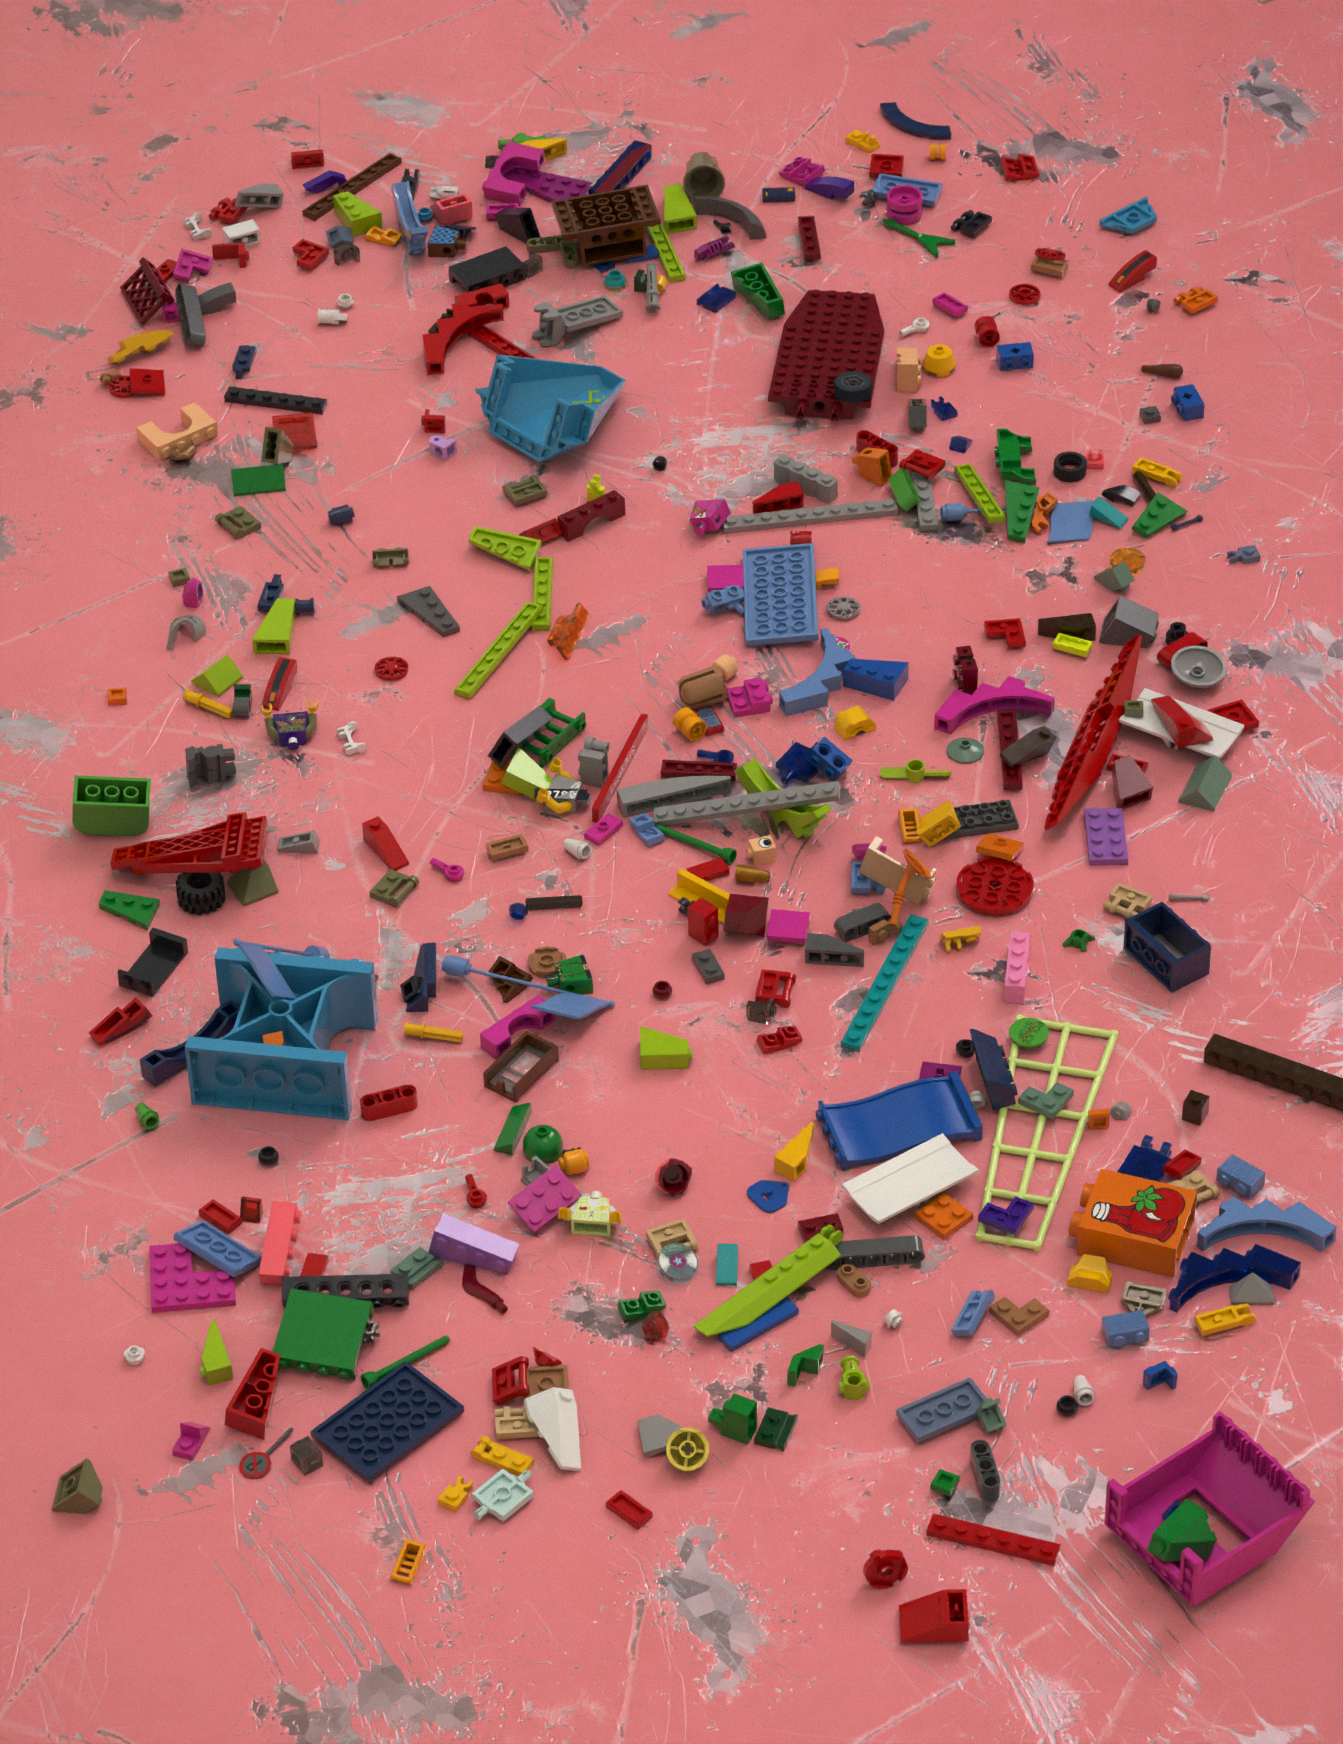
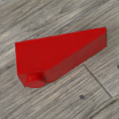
M797 481L780 484L752 502V514L804 507V493Z
M379 816L362 823L363 840L389 869L396 871L409 865V861L389 827Z

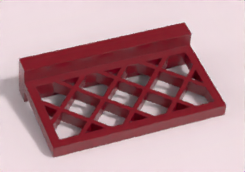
M142 257L139 261L141 266L120 289L139 322L144 325L166 302L171 305L175 300L156 267Z

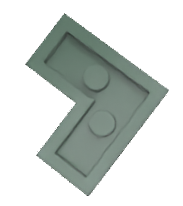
M1058 1082L1055 1083L1047 1094L1028 1086L1018 1098V1104L1053 1120L1074 1096V1090Z

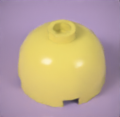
M691 1427L675 1431L668 1438L666 1444V1455L670 1463L683 1471H692L701 1467L709 1454V1443L706 1437L699 1430Z

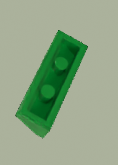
M531 1103L512 1106L493 1148L494 1151L508 1154L514 1153L532 1113Z

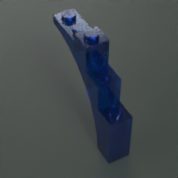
M1255 1244L1251 1251L1248 1250L1245 1256L1223 1248L1219 1255L1216 1254L1213 1260L1191 1252L1187 1259L1184 1258L1180 1264L1182 1273L1177 1287L1172 1288L1169 1293V1309L1178 1312L1195 1295L1215 1286L1238 1282L1252 1272L1268 1284L1291 1290L1300 1277L1301 1262L1258 1244Z

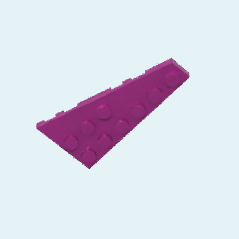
M525 168L512 169L503 176L508 180L524 183L525 188L530 191V194L549 203L555 200L587 195L592 188V182Z

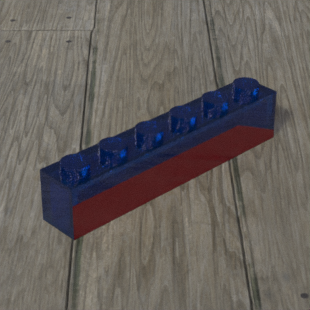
M634 140L620 154L619 158L612 163L610 168L605 171L601 178L590 187L588 195L626 188L652 159V145Z

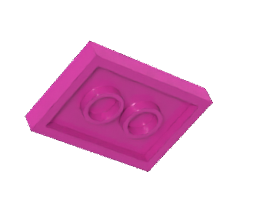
M554 1165L508 1201V1205L529 1230L535 1234L558 1216L560 1207L569 1208L579 1200L582 1194L560 1168Z

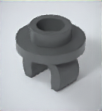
M872 189L867 192H861L859 196L860 198H866L863 200L862 205L874 206L877 201V194Z

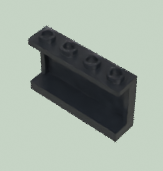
M506 246L448 267L449 281L452 284L459 282L467 292L500 283L503 287L526 279V265Z

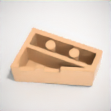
M897 347V392H917V385H921V354H918V348Z

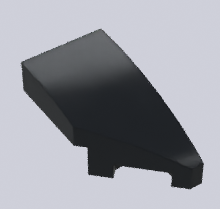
M1121 485L1105 489L1101 495L1112 502L1118 498L1132 507L1140 492L1129 486Z

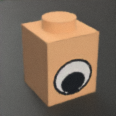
M771 835L749 840V848H746V853L754 866L776 862V846Z

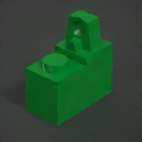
M733 1393L731 1398L725 1401L722 1409H712L708 1415V1422L720 1428L721 1435L748 1445L757 1431V1401Z

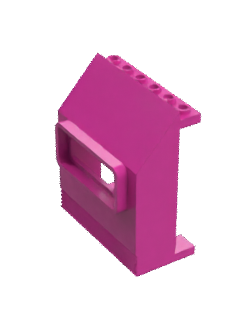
M1219 1411L1213 1415L1211 1431L1124 1486L1119 1484L1114 1478L1108 1481L1104 1524L1185 1600L1195 1607L1196 1604L1198 1605L1209 1596L1217 1593L1275 1555L1315 1501L1310 1497V1491L1305 1484L1300 1483L1289 1470H1286L1279 1464L1276 1458L1271 1457L1260 1444L1254 1442L1244 1430L1236 1426L1231 1418L1226 1417ZM1192 1494H1197L1248 1540L1230 1553H1227L1216 1543L1210 1559L1202 1560L1189 1547L1181 1551V1561L1164 1562L1147 1551L1153 1532L1178 1508L1176 1506L1177 1503Z

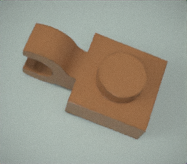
M884 919L870 926L869 942L874 946L889 938V933L901 932L902 923L894 927L890 926L891 919L888 921Z

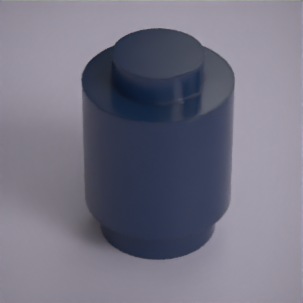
M348 504L331 508V511H328L331 525L351 522L352 517H355L353 508L349 507Z

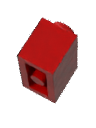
M701 897L688 906V935L706 946L719 937L718 908Z

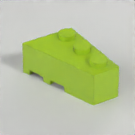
M341 192L333 195L334 212L343 225L350 228L352 237L367 233L373 225L383 229L382 212L350 192Z

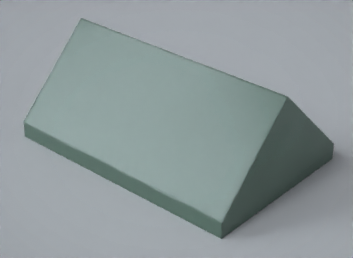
M1216 755L1197 764L1178 802L1215 812L1232 778V773Z

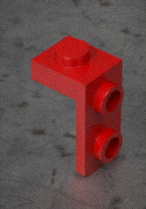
M245 242L212 245L214 260L239 258L240 268L246 267V261H249V251L245 249Z

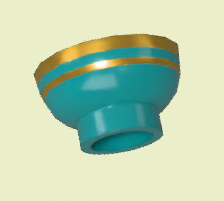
M611 270L604 279L603 285L608 291H621L626 288L627 280L619 270Z

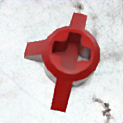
M533 1347L535 1362L539 1366H557L562 1364L561 1360Z

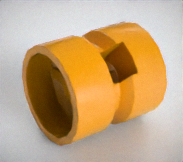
M688 707L680 709L673 717V725L690 741L699 740L707 730V724Z

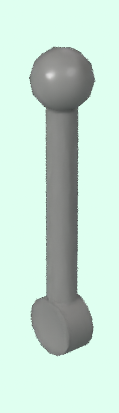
M1171 893L1169 898L1172 901L1176 899H1198L1208 902L1210 896L1208 894L1193 896Z

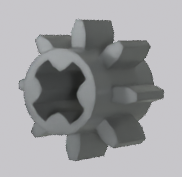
M371 1317L367 1322L362 1340L363 1345L368 1342L374 1344L375 1337H380V1331L377 1330L379 1323H374Z

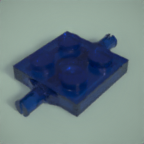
M795 742L776 762V768L786 774L781 778L783 784H788L793 778L808 783L819 772L815 766L806 760L818 742L811 748Z

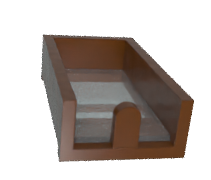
M525 1031L483 1072L484 1087L517 1103L519 1097L555 1062L559 1061L558 1046L540 1038L538 1035Z

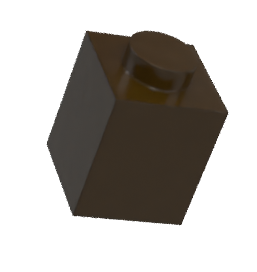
M1190 1090L1183 1102L1182 1120L1201 1126L1208 1115L1210 1096Z

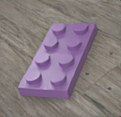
M1084 809L1089 865H1128L1123 809Z

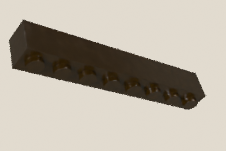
M1215 1033L1205 1047L1204 1063L1343 1111V1078Z

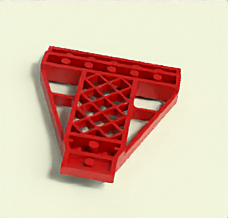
M247 812L228 815L225 822L181 836L115 848L111 858L112 870L123 871L131 867L132 874L228 871L235 873L246 868L251 870L257 869L263 863L268 826L267 816L248 819Z

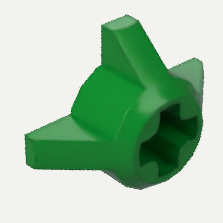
M1076 929L1071 932L1070 937L1062 945L1064 948L1073 946L1080 948L1082 952H1086L1087 943L1095 940V937L1084 930Z

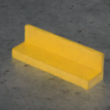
M681 868L677 872V885L668 892V895L678 901L682 897L687 898L690 902L693 900L697 901L701 897L718 908V922L724 925L730 894Z

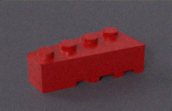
M260 1348L226 1408L225 1426L264 1440L279 1374L280 1354Z

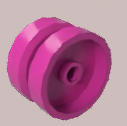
M899 185L891 188L887 193L886 214L888 219L896 220L898 224L904 225L915 223L921 219L922 192L910 185Z

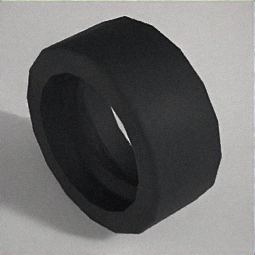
M1062 452L1054 458L1053 473L1059 480L1075 482L1085 477L1087 460L1080 453ZM1074 465L1077 466V468L1068 469L1062 466Z

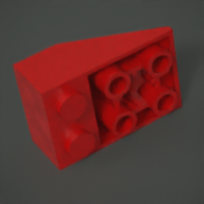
M944 1589L900 1604L901 1643L968 1642L967 1589Z

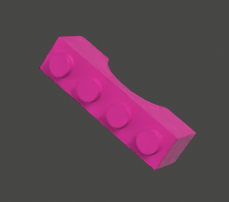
M537 995L480 1033L481 1048L497 1060L511 1046V1036L515 1032L526 1028L542 1030L555 1021V1014L531 1008L532 1005L546 1001L543 997Z

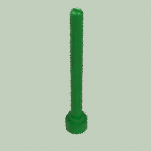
M656 826L664 835L716 854L720 858L722 857L724 862L732 864L736 859L737 851L732 848L721 849L665 826Z
M443 1336L377 1372L368 1371L362 1374L360 1378L363 1386L366 1389L370 1388L406 1361L410 1364L448 1344L450 1338Z

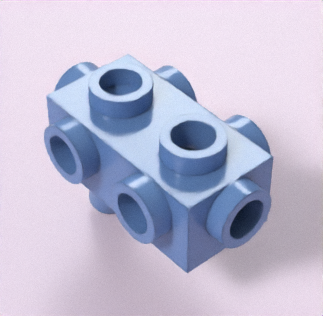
M739 585L727 586L723 590H712L701 600L702 607L706 609L708 615L727 609H736L743 615L745 608L741 603L744 599V591Z

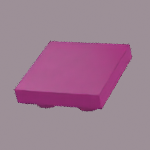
M707 565L708 592L723 590L731 585H739L744 591L743 565Z
M772 909L767 941L806 944L810 912Z

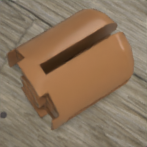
M712 666L681 677L678 682V690L685 707L694 711L695 708L710 704L714 705L729 698L727 686L725 687L722 679L723 674L719 666Z

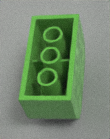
M75 775L72 813L74 827L78 831L90 835L137 836L144 833L149 826L151 779Z

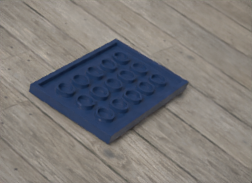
M405 1361L310 1432L314 1440L370 1483L464 1412V1406Z

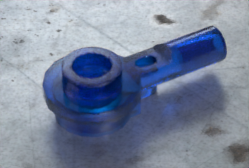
M726 749L717 753L697 750V757L708 758L722 763H732L734 760V754Z

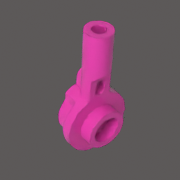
M436 858L430 860V864L442 870L449 881L457 882L462 879L464 875L463 867L456 864L449 866Z

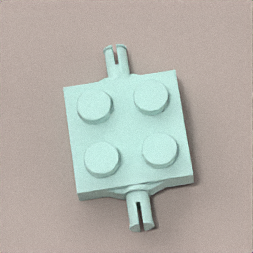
M501 1469L472 1493V1499L481 1505L478 1510L473 1512L475 1518L480 1520L486 1513H491L503 1522L534 1497V1491L524 1483L532 1477V1473L526 1469L519 1476H515Z

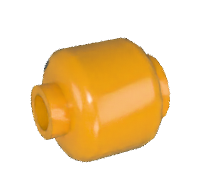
M580 1147L563 1150L562 1157L558 1158L560 1170H564L567 1175L584 1173L586 1168L589 1167L587 1151H583Z

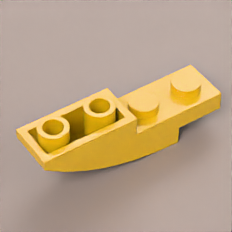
M155 330L130 336L118 342L121 349L107 358L110 363L117 362L119 364L126 359L125 356L128 354L133 355L138 351H147L149 353L157 348L156 345L161 342L163 344L169 341L170 336L174 333L168 330Z

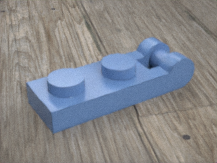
M976 1290L970 1293L951 1329L954 1336L973 1335L987 1306L994 1301L995 1295L992 1290H985L984 1292Z

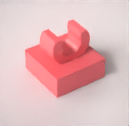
M1090 449L1089 453H1086L1087 469H1104V453H1102V450L1099 449V453H1092V449Z

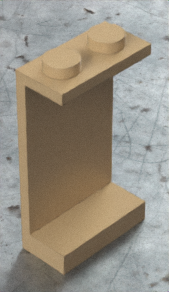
M876 836L866 851L859 873L896 892L906 870V865L879 851L883 839ZM933 868L930 874L932 877L930 879L924 878L917 873L911 875L904 892V898L918 906L923 899L926 901L931 894L929 888L931 889L936 881L934 877L936 869Z

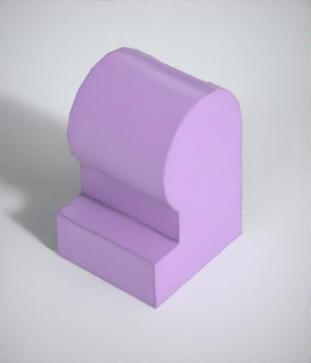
M433 435L429 438L430 452L433 455L446 461L457 453L455 439L450 438L446 440L441 435Z

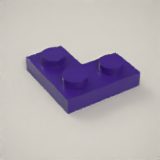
M1015 1196L1007 1209H1003L987 1202L978 1215V1222L1016 1236L1033 1211L1034 1203Z

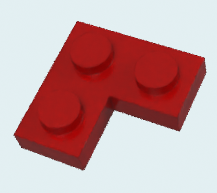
M301 239L293 246V253L301 255L297 259V266L312 270L329 255V248Z
M1020 618L984 621L987 638L1005 637L1007 648L1026 647Z

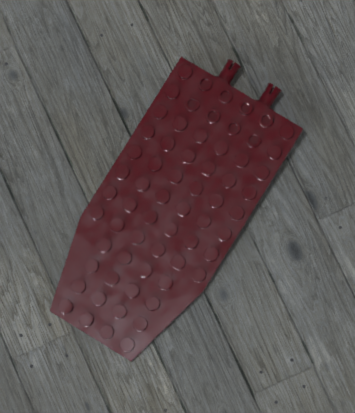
M818 289L806 292L784 323L769 389L768 402L785 403V415H795L797 419H800V416L801 419H804L805 416L829 417L831 421H834V418H836L835 422L839 421L840 418L853 419L855 408H871L885 335L875 294L867 292L853 293L851 291L837 292L834 290L820 291ZM848 371L867 374L872 380L871 397L860 403H846L837 399L834 395V379L837 375Z

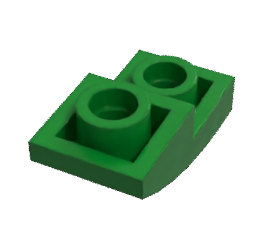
M660 1291L640 1292L639 1298L619 1300L617 1306L623 1320L626 1321L657 1313L666 1308V1303Z

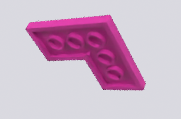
M180 1243L150 1246L152 1313L236 1306L235 1277H232L223 1270L193 1273L192 1251Z

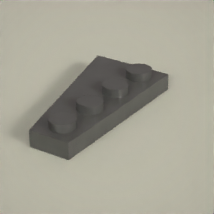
M430 586L397 596L398 603L406 605L407 610L411 613L415 612L420 620L428 622L429 626L441 636L446 637L460 632V626Z

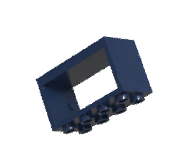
M1163 902L1125 920L1123 949L1171 993L1209 974L1210 943L1204 940L1196 930L1192 929L1184 919L1180 918ZM1161 934L1184 956L1177 959L1154 936Z

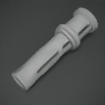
M655 263L646 264L647 291L645 297L647 299L646 310L649 312H657L661 309L659 304L660 292L657 290V265Z

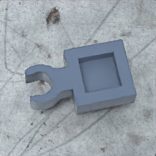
M1255 545L1240 547L1237 552H1227V559L1229 558L1230 564L1237 563L1238 561H1242V564L1260 562V554Z

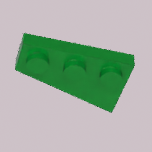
M1158 492L1131 529L1148 538L1161 530L1165 525L1171 524L1177 518L1185 516L1187 510Z
M107 890L104 891L99 901V909L117 917L123 916L132 924L136 922L142 925V928L145 930L149 929L160 906V900L156 898Z

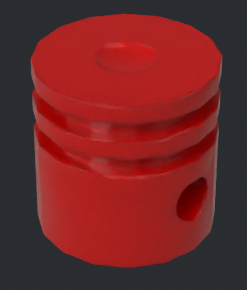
M790 531V545L812 543V531H799V533L797 531L795 533Z

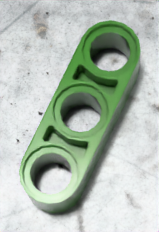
M899 469L888 478L897 502L904 511L908 512L921 501L914 483L905 469Z

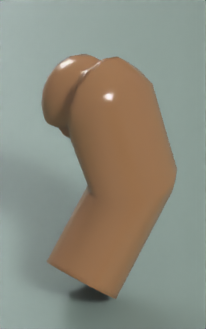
M119 370L102 373L100 381L107 385L112 379L121 376Z
M190 445L183 452H180L178 448L174 449L171 455L176 461L186 460L197 449L194 445Z

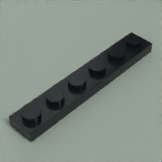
M230 386L224 396V401L229 403L323 415L328 405L327 399Z

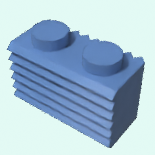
M1232 1154L1217 1168L1216 1180L1221 1185L1234 1189L1239 1195H1245L1251 1199L1252 1196L1264 1187L1266 1173Z
M1144 1310L1102 1317L1101 1329L1109 1348L1112 1346L1121 1347L1128 1343H1142L1149 1340L1150 1326Z

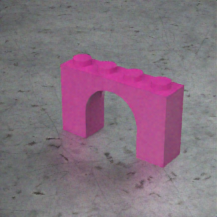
M508 141L506 146L502 148L500 157L496 159L494 168L490 170L487 180L482 185L485 198L505 203H518L521 206L527 195L525 184L508 180L503 176L515 168H525L539 172L546 161L544 149Z

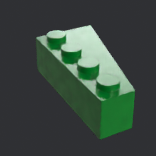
M762 262L731 272L733 288L768 319L785 315L783 298Z

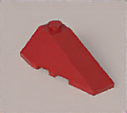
M1169 695L1151 699V703L1177 748L1213 741L1207 726Z

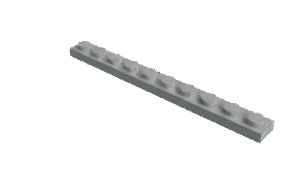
M895 499L763 512L728 516L723 522L722 527L724 534L893 516L898 515V507Z
M839 781L656 807L654 808L653 820L655 827L657 825L666 826L840 800Z

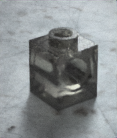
M308 1436L290 1445L291 1460L305 1476L323 1466L322 1452Z

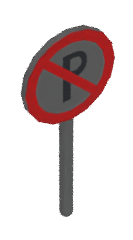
M289 1428L266 1453L252 1452L245 1455L239 1464L241 1474L249 1479H258L265 1476L270 1471L272 1464L268 1456L293 1431V1428Z

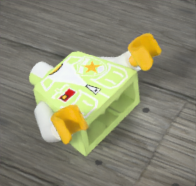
M592 1191L590 1196H581L578 1202L574 1203L570 1208L560 1207L558 1219L571 1220L572 1234L611 1236V1224H622V1213L617 1211L614 1206L609 1205V1199L602 1197L601 1192Z

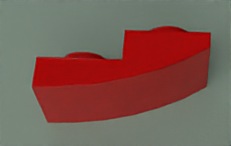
M795 1025L778 1027L776 1033L760 1034L757 1036L756 1041L763 1054L790 1048L802 1042L803 1038Z

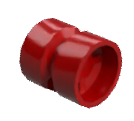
M982 316L977 319L974 328L980 345L983 347L995 346L1000 340V334L994 318Z

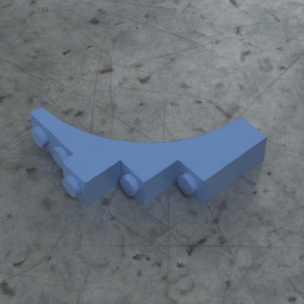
M409 181L394 183L391 187L398 225H401L408 253L415 256L421 255L426 250L427 226H422L418 219Z
M828 628L820 630V644L825 653L820 666L804 681L779 691V706L785 716L827 706L829 692L841 689L843 669L850 659H856L848 648L842 649L836 643L835 636L830 633Z
M1233 1196L1220 1205L1219 1216L1215 1217L1209 1225L1199 1230L1197 1234V1247L1204 1251L1215 1243L1228 1238L1247 1234H1272L1296 1239L1322 1252L1335 1242L1337 1227L1300 1201L1283 1211L1268 1199H1265L1251 1209Z

